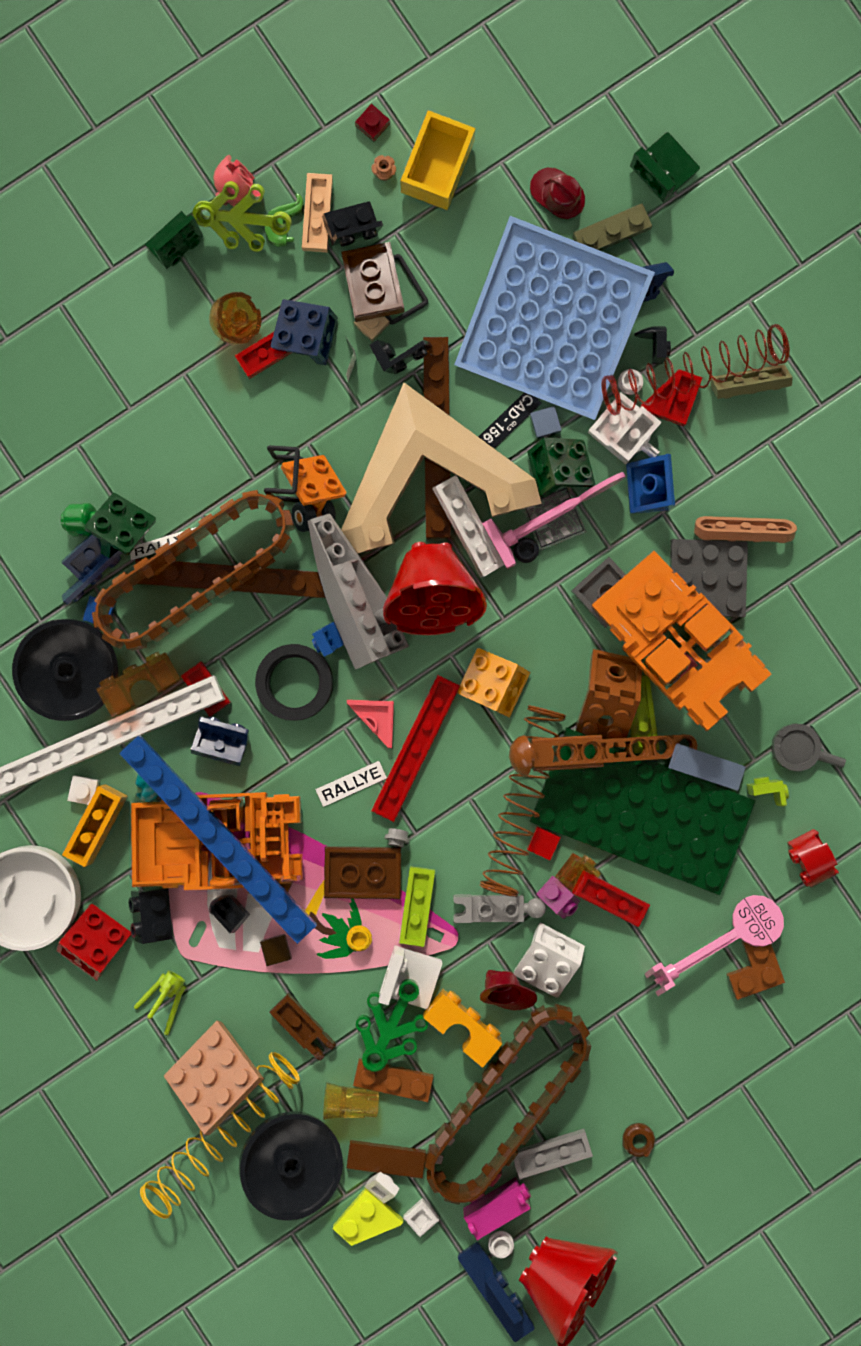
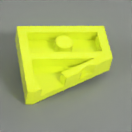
M365 1188L333 1224L332 1229L353 1246L401 1226L403 1218Z

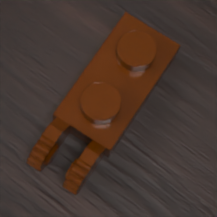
M289 992L270 1010L269 1013L304 1049H307L314 1055L316 1059L321 1061L325 1057L323 1051L313 1043L317 1037L331 1050L336 1047L334 1040L323 1031L322 1026Z

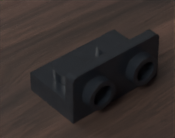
M370 201L326 212L322 215L332 246L340 244L341 247L353 244L355 239L362 237L364 240L373 239L378 236V232L383 227L382 221L376 220Z

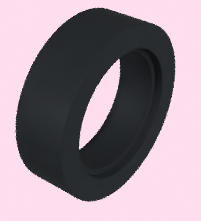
M287 644L272 650L261 661L256 672L255 688L261 704L274 716L284 720H304L319 713L328 703L333 691V675L328 662L317 651L300 644ZM288 658H302L309 661L315 667L319 676V688L316 696L302 707L292 708L281 704L271 691L270 679L273 670L280 662Z

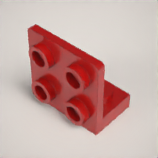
M90 904L59 941L56 951L98 981L108 963L131 936V931L94 904Z

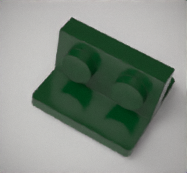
M112 493L86 523L85 531L100 539L101 554L110 558L116 550L129 555L155 524L156 517L120 495Z

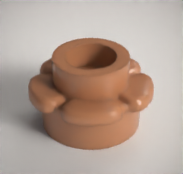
M383 155L376 157L372 165L373 174L380 180H389L396 173L394 159L390 156L384 157Z

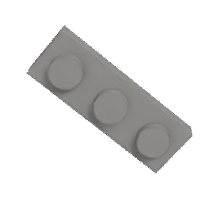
M580 1129L517 1149L518 1155L514 1159L519 1179H523L593 1157L586 1132L584 1129Z

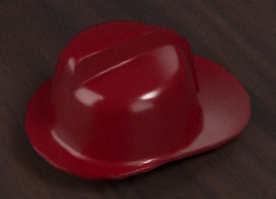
M549 167L541 169L533 175L530 181V191L532 197L539 204L561 219H571L581 213L585 206V194L575 178L557 168Z
M488 970L486 972L485 990L480 994V1000L508 1010H524L535 1005L537 995L531 989L521 986L513 972Z

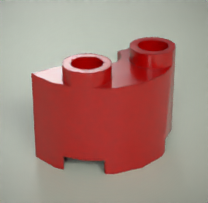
M815 829L787 842L790 847L788 854L794 864L799 863L803 870L799 875L806 887L810 886L811 888L839 874V871L834 867L838 864L827 843H822L819 832Z

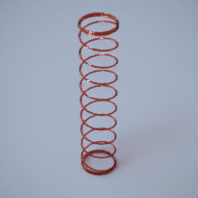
M772 324L768 329L767 343L772 358L777 362L774 364L767 360V344L763 332L759 329L756 330V345L764 359V363L759 369H753L749 366L748 346L745 338L739 335L737 337V346L740 356L746 364L744 372L740 375L734 374L730 370L729 350L726 343L721 340L719 351L722 361L728 370L723 380H717L713 377L709 351L705 346H702L701 357L704 367L709 374V380L704 386H699L693 380L692 361L689 354L684 352L683 363L686 372L689 371L685 361V354L688 357L691 368V383L689 389L685 392L680 391L676 387L673 365L670 359L666 357L664 360L665 369L673 385L672 392L668 397L661 396L656 390L655 373L652 365L647 363V376L654 390L653 399L649 403H645L638 396L636 378L633 370L629 368L628 378L635 394V402L630 409L624 407L621 403L620 393L614 376L612 374L604 376L601 382L604 402L609 412L616 416L620 414L621 407L627 411H632L637 403V398L644 405H651L656 394L665 400L671 398L674 388L682 394H687L693 383L699 388H706L711 378L719 383L726 381L729 372L735 377H741L745 374L747 368L759 372L763 369L766 362L771 366L784 364L790 356L787 334L779 324ZM774 327L779 330L783 339L781 360L777 357L772 345L771 337ZM758 331L762 335L764 341L765 357L759 347L757 338ZM740 337L746 348L747 362L741 352ZM721 343H723L726 348L728 366L722 354ZM703 348H704L705 351L707 352V356H708V359H709V365H710V371H709V369H708V367H707V365H706L705 359H704ZM667 360H668V362H669V364H670V368H671V372H672V379H671L670 374H669V371H668ZM648 365H649V367H650V369H651V372H652L653 382H652L651 377H650V374H649ZM630 372H631L632 377H633L634 386H633V383H632V380H631ZM607 379L616 398V412L608 398L606 389Z

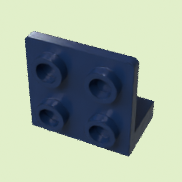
M283 299L271 348L310 356L316 364L326 366L338 317L327 306Z

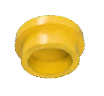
M357 925L349 930L347 944L354 951H364L371 945L372 934L367 927Z

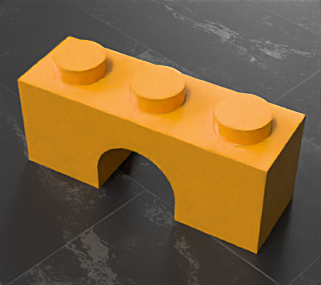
M442 989L429 1004V1007L424 1010L423 1018L442 1034L454 1024L466 1026L470 1034L462 1044L463 1052L483 1068L502 1045L501 1032L490 1023L488 1026L480 1020L481 1015L472 1007L465 1008L460 1003L462 999L451 990L447 992Z

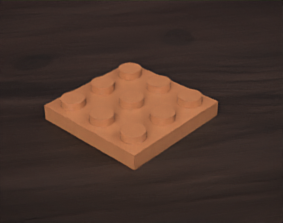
M216 1021L164 1075L204 1135H210L264 1079L221 1021Z

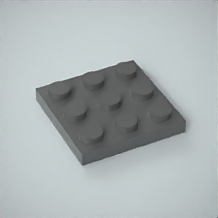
M671 539L670 568L673 572H677L689 587L694 585L696 591L699 594L702 593L724 617H746L748 542Z

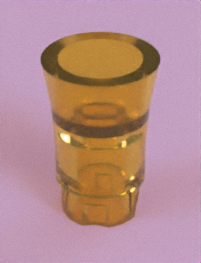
M326 1082L323 1120L365 1118V1116L377 1117L379 1092L339 1086Z

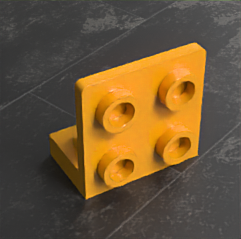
M477 648L457 693L510 718L531 672L516 663Z

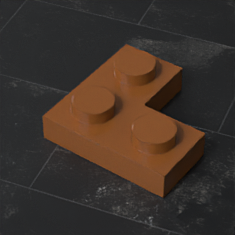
M742 941L750 965L727 973L732 991L737 1000L785 983L771 944L760 947L752 946Z

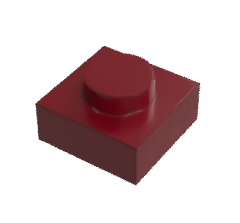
M372 103L355 121V126L373 142L390 125V119Z

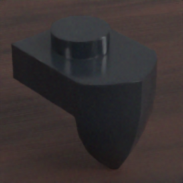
M651 326L634 333V336L638 338L652 339V364H663L667 356H670L671 341H667L666 326Z
M233 895L219 896L212 900L209 906L210 914L229 933H235L250 916V913Z

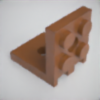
M593 649L590 660L588 691L576 723L575 731L585 735H602V739L627 738L640 704L642 670L630 657ZM611 673L618 674L620 677L614 676ZM603 715H608V716H611L612 718H610V719H603V718H601V717H602Z

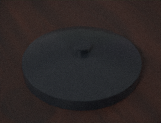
M55 619L44 622L28 632L15 651L12 662V677L15 689L22 701L31 710L43 717L57 721H73L85 718L99 710L108 701L115 689L118 679V662L112 645L102 639L103 634L98 629L83 621Z
M294 1111L274 1115L258 1125L246 1140L239 1160L240 1182L247 1199L259 1212L277 1220H297L321 1209L335 1193L343 1169L340 1144L328 1125L311 1114Z

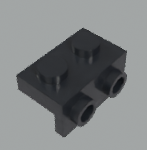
M158 888L145 891H131L128 905L130 912L133 913V923H131L130 930L132 937L135 938V942L147 944L173 939L169 889Z

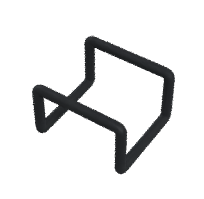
M267 446V450L273 459L294 461L292 489L265 488L264 493L266 495L268 493L295 494L298 487L299 459H304L300 456V450L297 447ZM274 451L295 452V455H277ZM277 496L283 501H300L298 497Z

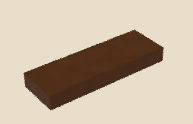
M350 1140L346 1168L377 1173L381 1171L385 1174L423 1178L426 1150Z

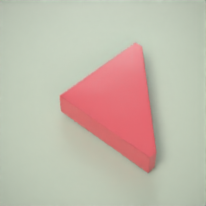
M347 700V704L388 748H392L394 701Z

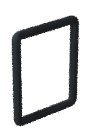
M400 254L393 256L394 261L399 260L423 302L393 320L390 315L385 316L391 325L398 323L428 304V298Z

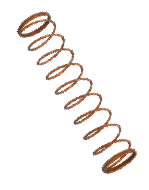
M528 705L527 710L558 719L525 717L524 720L539 729L560 737L556 733L527 719L561 722L565 721L567 716ZM526 736V737L529 738V739L545 738V737ZM537 771L545 776L509 775L511 781L539 795L504 794L503 797L507 801L533 814L502 812L498 814V817L502 821L529 834L507 831L493 833L496 840L520 852L501 850L488 852V856L492 860L513 871L486 870L483 872V876L489 881H480V887L506 896H518V890L490 879L485 873L524 874V872L498 861L490 854L530 855L528 852L501 840L495 834L534 836V833L507 821L501 815L539 817L540 815L537 812L508 799L506 796L544 798L545 795L511 777L548 779L550 775Z

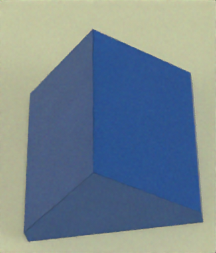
M671 454L626 464L630 513L669 511L675 506Z

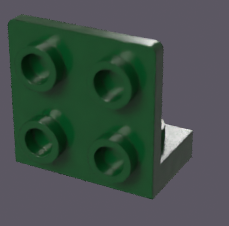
M669 132L662 135L647 150L643 147L638 149L634 153L630 167L662 202L667 200L700 169V166Z
M181 211L148 240L145 246L168 269L170 266L178 264L185 252L197 247L201 242L203 234L192 214L187 217Z
M544 437L527 451L540 497H548L560 487H593L595 485L584 440Z

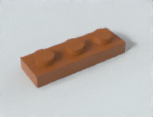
M359 1058L353 1086L428 1102L433 1074L388 1064L381 1071L372 1072L364 1067L362 1059Z

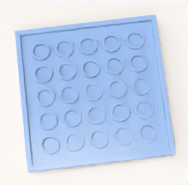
M510 216L454 365L595 420L655 272Z

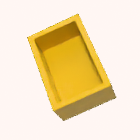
M428 110L400 180L401 193L448 210L473 147L476 128Z

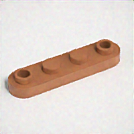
M703 516L696 520L694 533L702 540L787 543L795 538L797 526L792 521L768 518Z

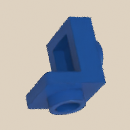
M335 622L316 630L312 634L314 637L312 643L317 652H322L324 657L344 645Z

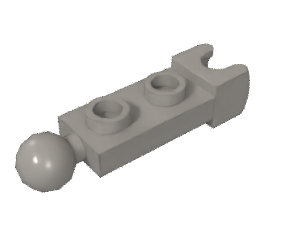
M453 895L454 903L463 904L466 907L464 912L454 914L453 921L455 923L524 922V913H528L532 918H540L546 912V905L541 899L533 898L528 903H524L523 895H518L517 897L506 895Z

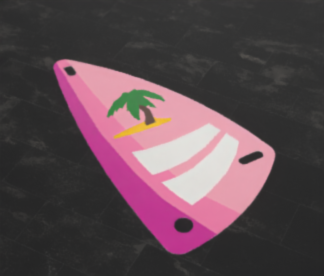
M203 792L195 793L196 795H210ZM207 798V806L211 800L220 798ZM245 808L244 829L231 832L237 839L250 838V831H245ZM288 827L289 854H303V880L293 881L288 894L317 923V926L298 944L257 900L247 893L248 891L245 888L184 890V885H179V888H168L172 928L180 954L187 959L211 965L271 973L314 974L346 972L388 966L394 945L429 956L451 949L458 942L457 930L440 916L429 910L427 929L434 928L444 933L441 942L426 935L424 947L400 944L399 939L406 893L402 890L400 899L324 898L326 845ZM251 843L243 844L246 849H251ZM202 845V851H208V875L210 881L212 879V852L205 845ZM223 895H233L250 913V916L235 933H229L210 914L209 906L215 898ZM199 921L205 922L206 929L198 946L191 947L189 939ZM354 926H365L372 934L371 945L364 951H354L347 944V934ZM286 934L292 959L266 966L260 941Z

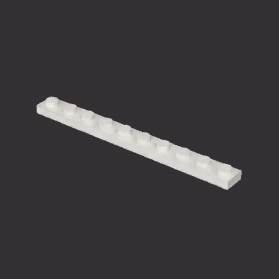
M211 676L0 767V796L131 741L138 735H145L224 701L225 698L216 676Z

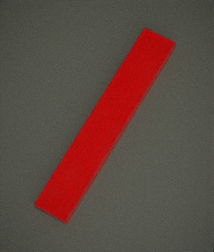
M437 675L371 810L372 812L392 822L395 821L460 685Z

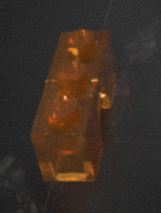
M159 651L145 658L146 663L140 666L133 664L123 670L124 674L115 679L111 676L99 683L101 687L96 690L113 718L136 706L131 697V689L137 682H151L158 693L181 682L166 652L162 654Z

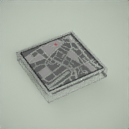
M562 487L548 497H540L542 504L522 510L527 522L565 501L573 499L569 487ZM576 506L573 510L533 531L532 535L538 544L539 551L582 535L587 531Z

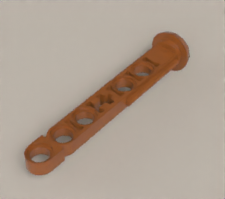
M687 734L602 739V735L537 738L531 739V742H529L525 735L516 738L510 746L509 759L511 766L518 774L528 776L531 769L533 771L594 768L603 767V763L668 759L672 758L675 745L679 744L684 738L688 740L689 748L697 750L698 745L696 739ZM659 740H663L666 744V751L661 755L656 751V744ZM637 741L643 746V751L639 756L634 755L632 751V746ZM589 744L593 745L596 751L591 759L586 758L584 754V749ZM563 746H568L571 749V757L566 761L560 757V750ZM613 746L625 747V752L613 754L609 752V748Z

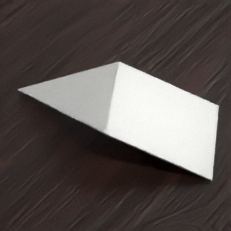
M348 341L353 351V356L346 373L347 380L349 381L356 361V354Z

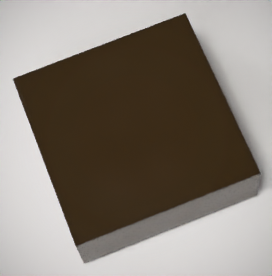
M286 934L260 941L266 966L292 959Z

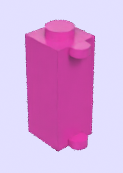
M515 1177L482 1198L463 1208V1213L471 1234L475 1236L476 1240H479L531 1209L529 1204L531 1194L524 1183L520 1185Z

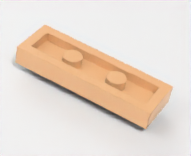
M307 173L302 236L303 251L328 253L329 236L322 215L331 211L333 176L331 174Z

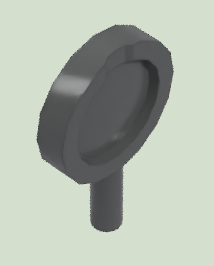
M793 723L785 725L776 732L772 739L771 750L773 757L780 766L787 770L799 772L807 770L815 765L818 760L843 768L846 763L845 758L821 751L822 745L819 736L814 729L804 724Z

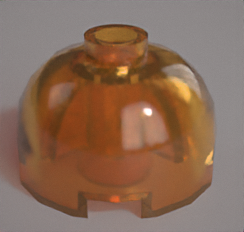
M230 292L217 298L211 306L209 314L210 326L214 334L221 341L228 344H245L254 335L259 333L262 323L260 309H256L255 304L250 300L252 299L250 295L243 292Z

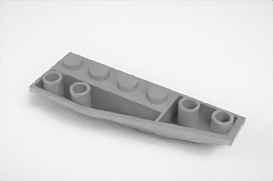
M331 514L310 519L308 525L325 597L355 670L409 647L403 632L398 631L397 626L393 623L388 625L384 620L383 606L387 597Z

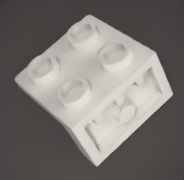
M540 922L535 930L531 946L515 968L514 974L518 978L557 998L580 967L585 946Z
M394 945L379 992V1003L389 1005L391 998L398 1000L400 997V983L405 979H413L419 985V995L414 1001L408 1002V1004L427 1009L442 967V960ZM406 985L404 990L407 993H411L414 988L412 985Z

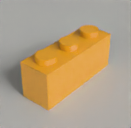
M106 784L98 786L62 856L83 867L93 864L128 796Z

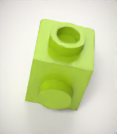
M759 777L753 779L754 783L746 784L748 794L756 796L773 793L775 805L787 806L786 800L789 799V791L787 785L783 784L782 780H769V777Z

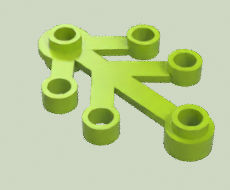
M233 181L225 183L222 192L211 202L200 201L193 208V217L196 219L197 224L202 227H211L229 249H235L238 246L240 236L234 231H228L220 221L229 222L249 243V248L254 252H259L263 249L265 240L262 235L254 234L246 224L269 226L277 235L287 234L292 224L290 216L282 211L276 212L274 215L245 212L254 203H258L263 199L265 190L259 184H253L248 194L229 211L219 209L228 200H233L237 197L239 187ZM226 188H233L235 190V194H229ZM258 190L261 196H254L252 191ZM202 210H207L210 216H205ZM277 219H284L286 224H280ZM228 237L234 238L236 243L229 242ZM253 240H258L261 245H254Z

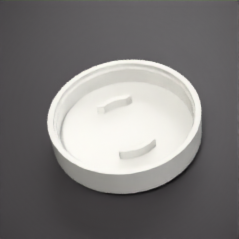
M20 846L0 853V945L12 950L29 951L42 948L60 938L71 927L80 908L81 889L78 877L72 866L55 851L41 846Z

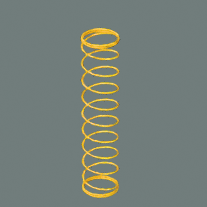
M271 1052L268 1056L273 1068L266 1065H259L257 1067V1070L260 1067H265L274 1071L290 1089H293L292 1084L300 1082L299 1074L295 1068L276 1052ZM273 1057L280 1060L291 1071L296 1080L288 1076ZM261 1081L258 1085L263 1088L275 1103L279 1104L278 1098ZM246 1097L245 1100L261 1118H265L264 1112ZM232 1111L231 1114L237 1123L246 1132L251 1133L249 1125ZM218 1126L217 1129L223 1138L232 1147H237L233 1137ZM201 1130V1139L196 1137L187 1139V1153L176 1152L172 1155V1167L163 1166L157 1171L158 1182L148 1181L140 1188L142 1201L153 1214L160 1218L167 1219L172 1215V1207L169 1201L176 1206H181L179 1197L169 1187L161 1183L159 1173L162 1169L173 1170L185 1188L189 1191H195L191 1180L175 1169L173 1162L175 1155L184 1154L188 1156L194 1167L203 1176L209 1177L206 1167L189 1154L188 1142L194 1139L203 1142L208 1152L217 1161L223 1162L221 1154L204 1140ZM224 1133L233 1141V1143H231L228 1140ZM209 1147L217 1153L220 1159L212 1153ZM193 1160H195L206 1171V1174L198 1168V1166L195 1164ZM178 1173L190 1183L193 1189L183 1182ZM149 1183L158 1184L162 1192L158 1190L156 1187L149 1185ZM145 1188L154 1192L164 1202L168 1215L158 1211L146 1197ZM164 1188H166L175 1196L179 1204L174 1202L168 1196Z

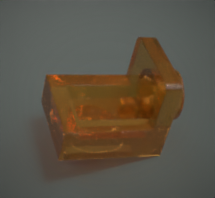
M572 853L555 878L570 891H573L583 870L596 877H599L601 873L594 868L596 863L586 855L581 858Z

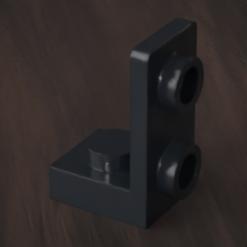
M377 339L370 344L383 371L391 374H398L407 368V363L424 358L428 354L427 351L433 347L430 342L422 340L394 358L396 353L390 343Z

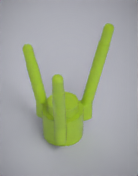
M167 971L166 974L162 973L159 980L134 1005V1009H138L161 986L159 989L161 995L147 1016L148 1019H152L166 996L172 998L175 994L176 996L164 1031L165 1035H169L181 996L186 989L183 986L185 979L172 971Z

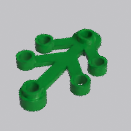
M405 979L400 983V997L388 1021L386 1020L382 1003L372 1004L370 1002L371 997L379 998V993L371 992L368 995L367 1005L373 1011L380 1032L377 1043L375 1044L370 1031L371 1019L369 1016L360 1015L355 1024L357 1030L361 1032L366 1047L362 1055V1062L367 1070L372 1072L381 1071L386 1066L387 1060L404 1054L412 1055L416 1052L417 1042L412 1037L405 1038L401 1045L386 1049L390 1040L415 1031L423 1032L428 1028V1021L423 1018L422 1014L415 1016L413 1021L398 1025L408 1002L414 1001L419 995V985L415 980ZM412 985L414 990L411 993H407L404 987ZM422 1019L426 1024L423 1027H418L416 1021ZM366 1020L368 1026L361 1027L359 1021ZM411 1042L414 1048L407 1050L404 1045ZM372 1054L379 1055L380 1059L378 1061H372L370 1056Z

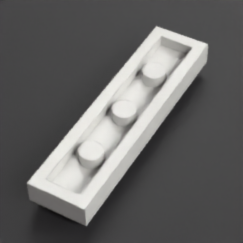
M457 475L433 487L435 495L480 578L503 566L502 559Z

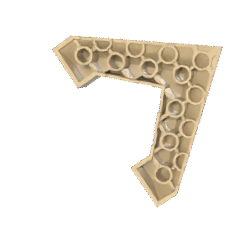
M403 383L341 531L357 554L395 544L389 518L424 457L484 491L487 495L492 517L542 503L535 478L406 383Z

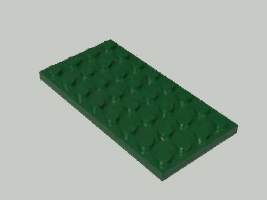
M565 727L562 737L588 735ZM589 744L585 747L584 754L588 759L594 757L595 748ZM563 746L560 750V757L564 761L571 757V749L568 746ZM613 746L609 748V752L613 754L625 752L624 749ZM652 760L603 763V767L548 771L550 778L545 779L541 790L545 797L538 798L534 811L540 816H532L530 818L531 823L717 895L721 894L756 800L689 774L668 768V766Z

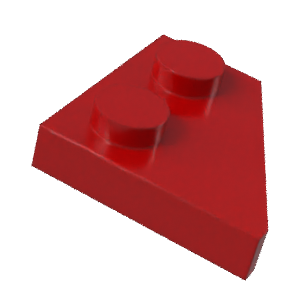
M678 369L652 396L641 404L640 408L643 406L653 416L684 427L691 412L702 377Z

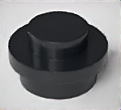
M522 538L514 546V556L522 563H530L538 556V544L531 538Z

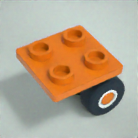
M324 455L299 459L296 495L300 502L293 505L292 518L295 527L300 532L309 531L308 521L310 519L331 514L335 520L336 512L331 500L345 497L347 493ZM294 461L284 462L281 465V469L292 486Z

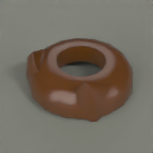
M644 1123L631 1124L623 1133L622 1145L634 1157H649L655 1146L654 1132ZM638 1134L644 1135L647 1139L645 1146L642 1148H636L632 1143L633 1138Z

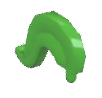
M296 194L297 201L277 206L270 210L268 215H274L279 211L287 213L290 217L299 214L304 207L302 196ZM277 219L280 224H284V219ZM265 226L267 238L273 245L282 247L287 246V242H294L293 237H287L288 233L277 235L269 226Z

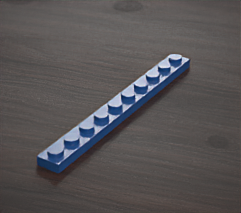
M138 735L119 753L297 944L317 926V923L211 810H207V806L141 735Z

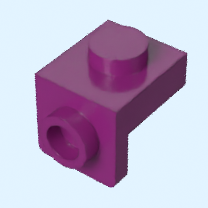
M554 876L536 893L544 903L563 919L573 915L581 901Z

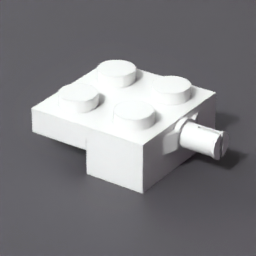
M622 392L587 432L625 465L641 450L650 458L656 457L660 452L648 442L652 433L661 424V421L643 406L639 408Z

